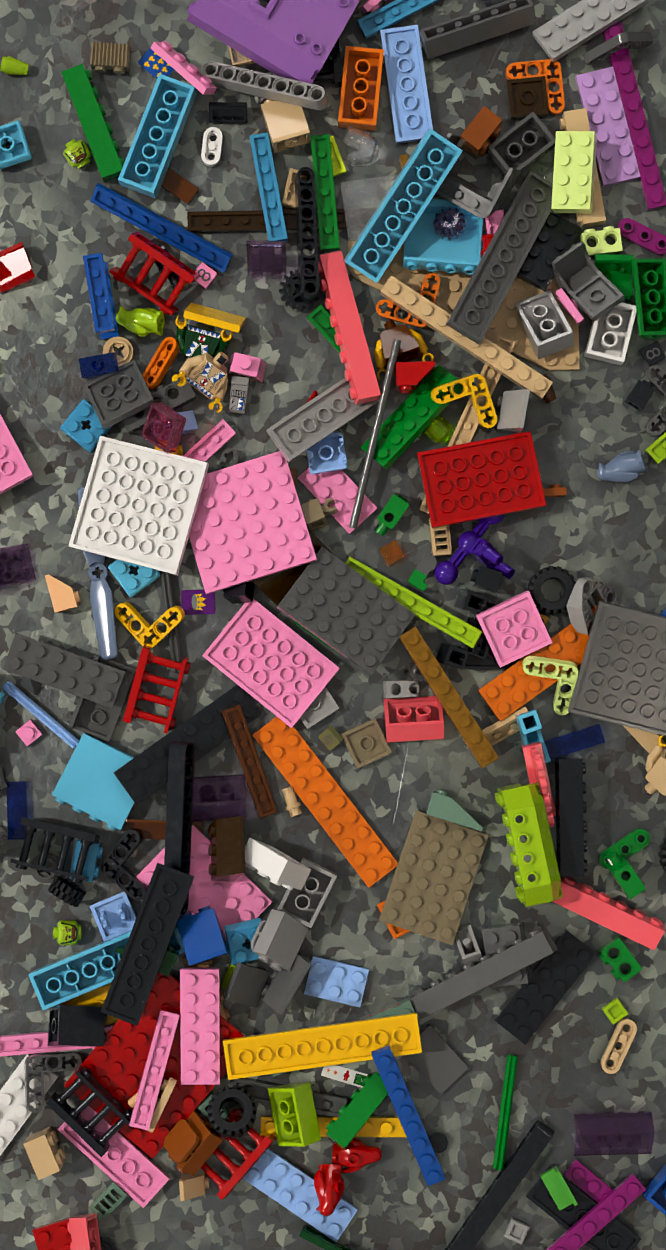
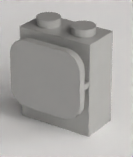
M272 909L268 919L260 922L252 938L251 949L259 955V960L270 963L272 969L290 971L309 929L286 912Z

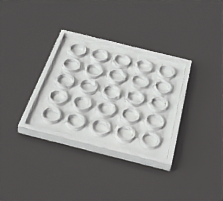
M100 436L69 547L178 576L209 463Z

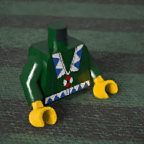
M179 315L177 316L175 321L177 325L176 340L179 344L180 352L183 353L185 358L188 359L204 353H208L214 358L220 351L224 354L226 353L230 339L234 335L233 331L230 335H227L225 333L226 329H223L220 334L189 325L186 318L184 322H180Z

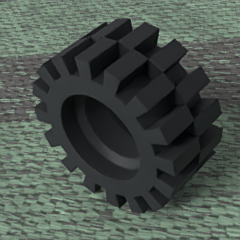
M59 876L54 878L48 888V891L58 897V899L74 907L79 906L86 894L77 885Z

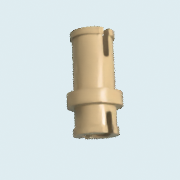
M293 786L281 790L287 804L286 810H289L290 817L302 814L299 807L301 804L297 801Z

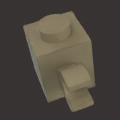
M318 498L309 499L301 504L306 523L311 531L329 525L326 516L338 512L336 506L329 508L330 505L335 503L333 498L327 499L323 506Z

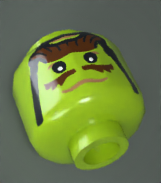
M73 139L65 144L67 148L63 151V155L71 167L79 169L91 161L89 158L92 156V153L83 140L76 142Z
M60 920L57 923V927H53V939H57L59 945H75L78 940H81V925H78L76 920Z

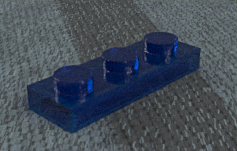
M596 724L544 742L550 759H554L604 743L605 739L600 724Z
M27 781L6 782L8 785L6 787L8 840L25 839L26 826L20 825L22 817L28 818Z

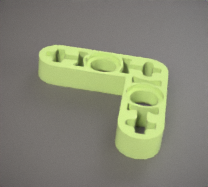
M527 656L523 660V670L526 674L558 679L553 708L558 715L568 714L569 703L578 678L577 665L566 660ZM531 662H534L535 666H533L532 669H530L528 665H530ZM540 663H542V670H541V671L539 670ZM553 664L556 666V669L553 672H547L545 667ZM559 666L562 667L561 673H559ZM569 668H572L573 671L570 672V674H567L566 671H568ZM567 684L571 686L569 692H562L560 690L561 686ZM562 698H565V706L560 709L559 705H561Z

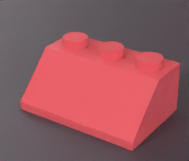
M435 696L383 699L387 743L444 739L443 710Z
M97 1213L69 1218L68 1232L72 1238L70 1250H102Z

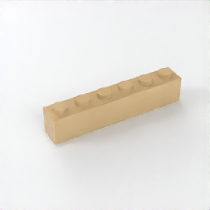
M586 108L565 111L562 118L559 119L561 130L590 131ZM596 164L593 214L576 213L577 223H580L581 228L604 225L606 221Z

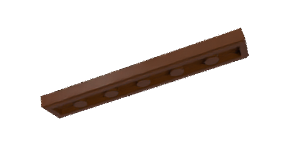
M237 704L222 710L224 721L259 819L277 813L278 811L241 705Z

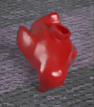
M354 1137L345 1150L338 1144L333 1143L332 1163L348 1167L342 1169V1173L355 1172L368 1164L379 1161L382 1157L380 1148L368 1146L356 1137Z
M322 1164L319 1165V1170L315 1174L314 1186L319 1199V1206L316 1210L324 1216L333 1214L345 1189L344 1180L341 1177L342 1165Z

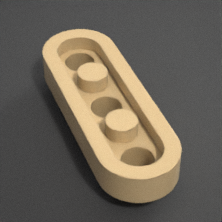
M629 1018L621 1019L618 1022L601 1058V1067L608 1074H614L619 1071L636 1035L637 1026ZM624 1025L630 1026L628 1031L623 1030ZM617 1042L622 1044L620 1048H615ZM613 1060V1065L608 1066L607 1061Z
M171 1077L168 1080L164 1079L160 1088L163 1092L160 1098L157 1097L150 1127L147 1131L153 1133L177 1080Z

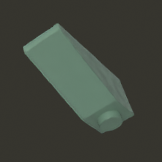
M437 789V792L432 791L426 810L427 815L482 831L483 827L455 800L448 796L449 792Z

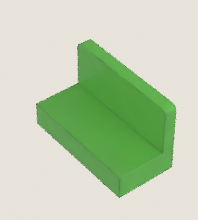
M557 1165L540 1175L559 1210L571 1204H574V1206L578 1205Z

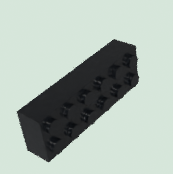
M555 758L556 860L561 877H581L588 870L587 860L584 858V852H587V840H584V833H587V822L583 820V813L587 811L586 801H583V794H586V782H583V774H586V764L580 758Z

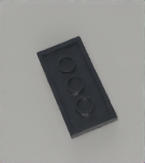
M550 212L516 277L545 292L555 276L552 262L572 247L581 232V227Z

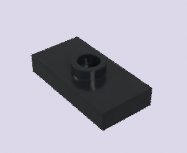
M209 102V123L248 122L247 102Z

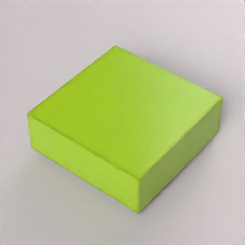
M617 997L601 1008L613 1025L629 1014Z

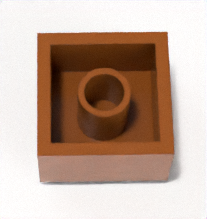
M484 106L461 134L458 146L475 160L479 155L483 157L487 152L490 142H495L501 134L502 119Z

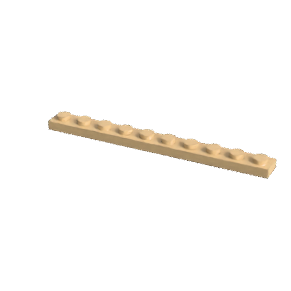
M498 334L494 344L511 354L516 342ZM485 364L480 375L485 378L490 396H492L501 374ZM477 380L475 386L477 387L478 391H474L475 394L478 392H484L483 389L479 390L478 383H480V380ZM484 395L479 396L477 399L479 406H484L487 402ZM471 396L447 447L470 443L479 422ZM424 497L419 510L429 514L426 497Z

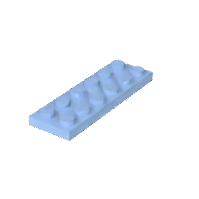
M418 25L380 30L396 144L421 141L428 129L433 130Z
M270 1148L265 1151L243 1177L248 1183L335 1242H337L358 1211L357 1207L341 1197L332 1215H322L316 1210L319 1206V1199L314 1186V1178Z

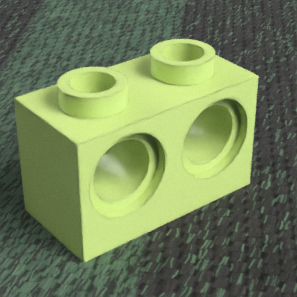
M608 226L600 231L587 229L580 235V242L583 241L585 243L590 258H595V254L620 255L623 251L620 228L614 229V226ZM606 237H612L615 240V244H608ZM587 240H594L596 242V246L589 247L587 245Z

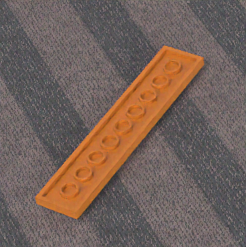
M276 716L252 735L290 786H293L294 791L368 888L397 867L398 862L294 726L290 728Z

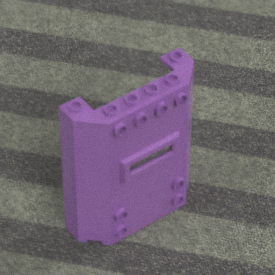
M196 0L195 3L192 2L187 10L189 13L187 21L275 75L313 84L360 0H270L266 8L258 4L260 0Z

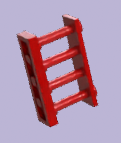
M138 231L131 233L128 241L132 243V249L120 268L114 267L109 272L115 280L121 283L124 282L159 306L160 311H163L164 314H176L179 309L173 306L186 283L196 282L200 274ZM143 250L148 254V259L137 278L134 279L126 272L138 252ZM159 261L164 265V269L150 290L142 283L154 262ZM175 272L179 275L180 280L166 301L157 294L169 274Z
M144 645L141 650L123 722L131 723L136 718L165 725L164 733L167 734L170 729L174 728L176 718H173L184 675H188L191 663H188L189 657H185L183 662L180 663L155 656L151 652L152 647ZM152 662L180 670L178 680L174 681L149 674V671H146L147 665ZM149 681L174 688L173 699L144 692L141 689L143 682ZM143 699L170 707L168 718L140 711L136 707L138 700L141 701Z
M243 1107L237 1110L234 1108L227 1116L229 1118L227 1122L234 1123L241 1120L242 1117L240 1115L243 1113ZM251 1127L247 1134L256 1141L257 1147L254 1151H249L236 1138H225L244 1156L243 1159L245 1160L241 1166L239 1164L236 1165L218 1147L215 1149L213 1154L233 1175L229 1180L221 1178L206 1162L200 1169L219 1186L220 1191L216 1195L221 1200L231 1193L276 1140L272 1134L266 1137L264 1135L261 1136Z

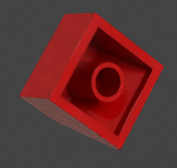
M435 361L396 362V391H400V394H410L411 390H415L433 371Z

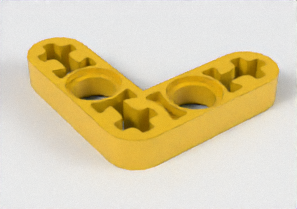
M471 374L437 386L432 390L431 398L438 404H444L470 395L479 424L485 428H492L497 423L493 402L486 380L482 375ZM474 378L480 380L478 387L479 390L483 389L484 392L474 393V391H478L477 387L472 385ZM457 383L463 386L461 394L454 392L453 388ZM439 390L441 392H450V394L442 396L443 400H441L440 398H436V395L439 394ZM481 395H484L487 399L484 406H479L477 403V399ZM487 408L490 409L486 410L487 415L492 417V419L489 420L490 424L483 421V419L486 418L485 412L480 413V410H485Z
M129 602L118 604L114 610L115 616L142 646L146 645L152 648L160 643L185 617L183 608L173 606L150 626ZM123 608H126L127 611H126V613L123 615L121 612H122ZM174 612H178L177 617L170 622L168 619ZM134 620L140 622V630H136L133 627ZM159 622L166 625V632H161L158 629ZM155 633L157 636L151 640L152 642L148 643V637Z

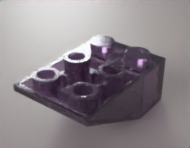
M28 543L0 548V589L36 581Z

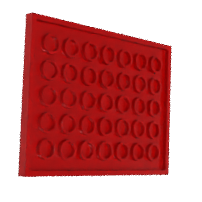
M158 972L139 1025L136 1026L119 1019L106 1034L104 1046L95 1047L80 1064V1066L88 1068L93 1073V1077L126 1109L128 1108L132 1112L133 1108L129 1106L128 1100L138 1093L160 1009L180 1015V980L171 973L167 977ZM221 1015L220 1080L227 1073L223 1040L246 1036ZM180 1016L161 1085L164 1079L168 1080L170 1077L177 1080L153 1133L136 1127L130 1128L127 1124L119 1130L152 1159L164 1146V1139L175 1124L181 1119L186 1120L215 1087V1085H181ZM77 1069L64 1083L66 1088L78 1078L75 1074ZM83 1083L73 1094L83 1100L92 1090ZM159 1090V1093H158V1097H159V1098H160V1096H161V1094H162V1092H163V1091H161V1090ZM97 1097L89 1107L98 1113L106 1104ZM111 1110L104 1119L113 1125L120 1117Z

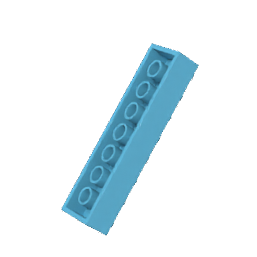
M428 129L345 257L344 262L378 283L463 150L434 130Z
M176 924L169 945L177 948L176 952L181 954L185 950L178 925ZM131 931L31 971L28 975L42 1010L111 983L122 957L115 950L118 946L127 944Z

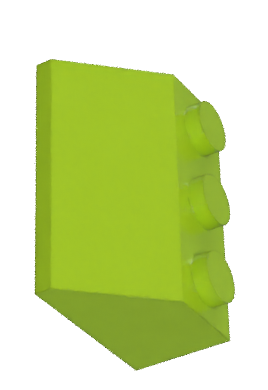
M295 1082L267 1088L278 1146L305 1147L321 1140L310 1082Z

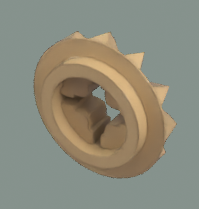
M124 337L110 338L103 347L104 359L113 367H120L130 362L133 358V347ZM113 346L117 349L123 348V358L119 355L114 356Z

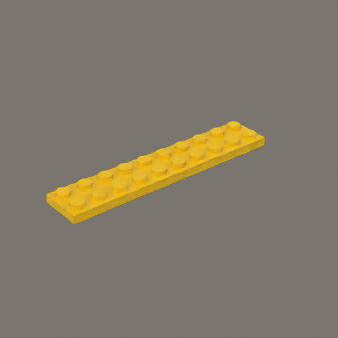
M417 1013L223 1040L228 1080L373 1060L371 1052L390 1045L394 1057L422 1053Z

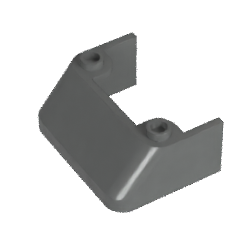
M448 133L445 139L457 146L460 136ZM457 159L436 194L479 218H488L508 198L522 171L510 167L503 182L494 184L488 193L457 176L461 170V162Z

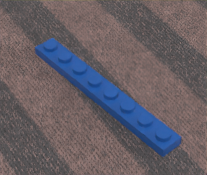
M100 183L96 185L90 202L223 273L226 272L233 254Z
M390 1045L372 1051L373 1060L427 1185L430 1186L446 1180Z

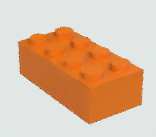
M346 46L338 128L376 131L384 49Z

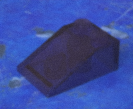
M246 241L248 276H252L255 279H262L263 276H271L272 279H282V276L286 275V241Z

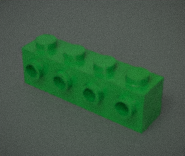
M374 1072L373 1075L370 1073L363 1081L365 1084L361 1090L356 1089L350 1097L352 1099L351 1103L348 1106L344 1104L338 1112L340 1114L339 1118L336 1121L333 1119L326 1127L328 1130L326 1135L344 1150L388 1096L382 1078L377 1072Z

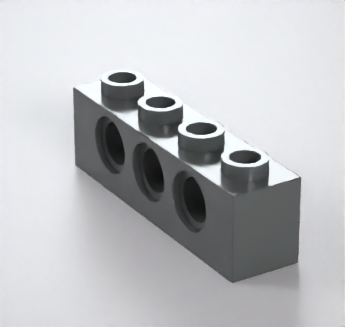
M178 378L176 382L171 380V384L167 386L160 385L155 388L152 396L154 400L160 399L162 401L161 406L153 408L151 405L144 409L145 414L142 417H136L134 414L122 420L129 434L135 433L197 399L190 384L186 382L184 386H177L180 382V378ZM177 390L179 392L178 397L170 399L168 397L170 391Z

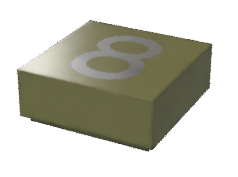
M332 725L318 736L329 751L344 740Z

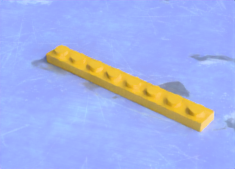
M261 1116V1136L264 1135L266 1137L272 1134L276 1137L273 1116ZM317 1116L320 1137H328L326 1135L328 1132L326 1127L333 1119L336 1121L339 1117ZM371 1116L355 1137L407 1136L398 1116Z

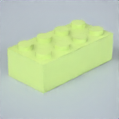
M556 131L551 207L554 213L593 214L597 147L595 131Z

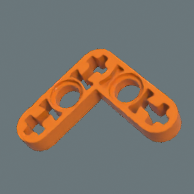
M551 59L515 62L507 66L505 76L508 80L545 76L549 113L557 116L563 112L565 100L561 65L558 61L553 63ZM550 65H553V68H557L554 71V78H551V70H547ZM530 66H535L538 68V73L536 75H530L528 73V68ZM522 67H525V69H524V74H525V76H522L523 72H519V71H522ZM513 68H515V71L519 72L517 73L516 77H513V74L509 73L512 71ZM549 84H558L559 90L557 92L550 91ZM554 97H557V105H561L558 110L551 107L554 103Z
M435 273L427 274L423 279L419 293L422 296H430L434 304L440 287V277ZM431 277H434L435 281L438 282L437 285L433 284L431 291H435V294L423 291L424 288L428 290L429 283L426 281L427 279L430 280ZM380 300L376 305V312L380 317L417 328L427 326L424 323L419 324L418 320L414 318L413 322H409L411 318L409 313L407 318L400 319L397 316V312L401 308L398 306L394 311V317L390 316L392 314L390 311H385V314H383L379 306H383L384 303L387 304L389 309H393V305L397 306L389 300Z

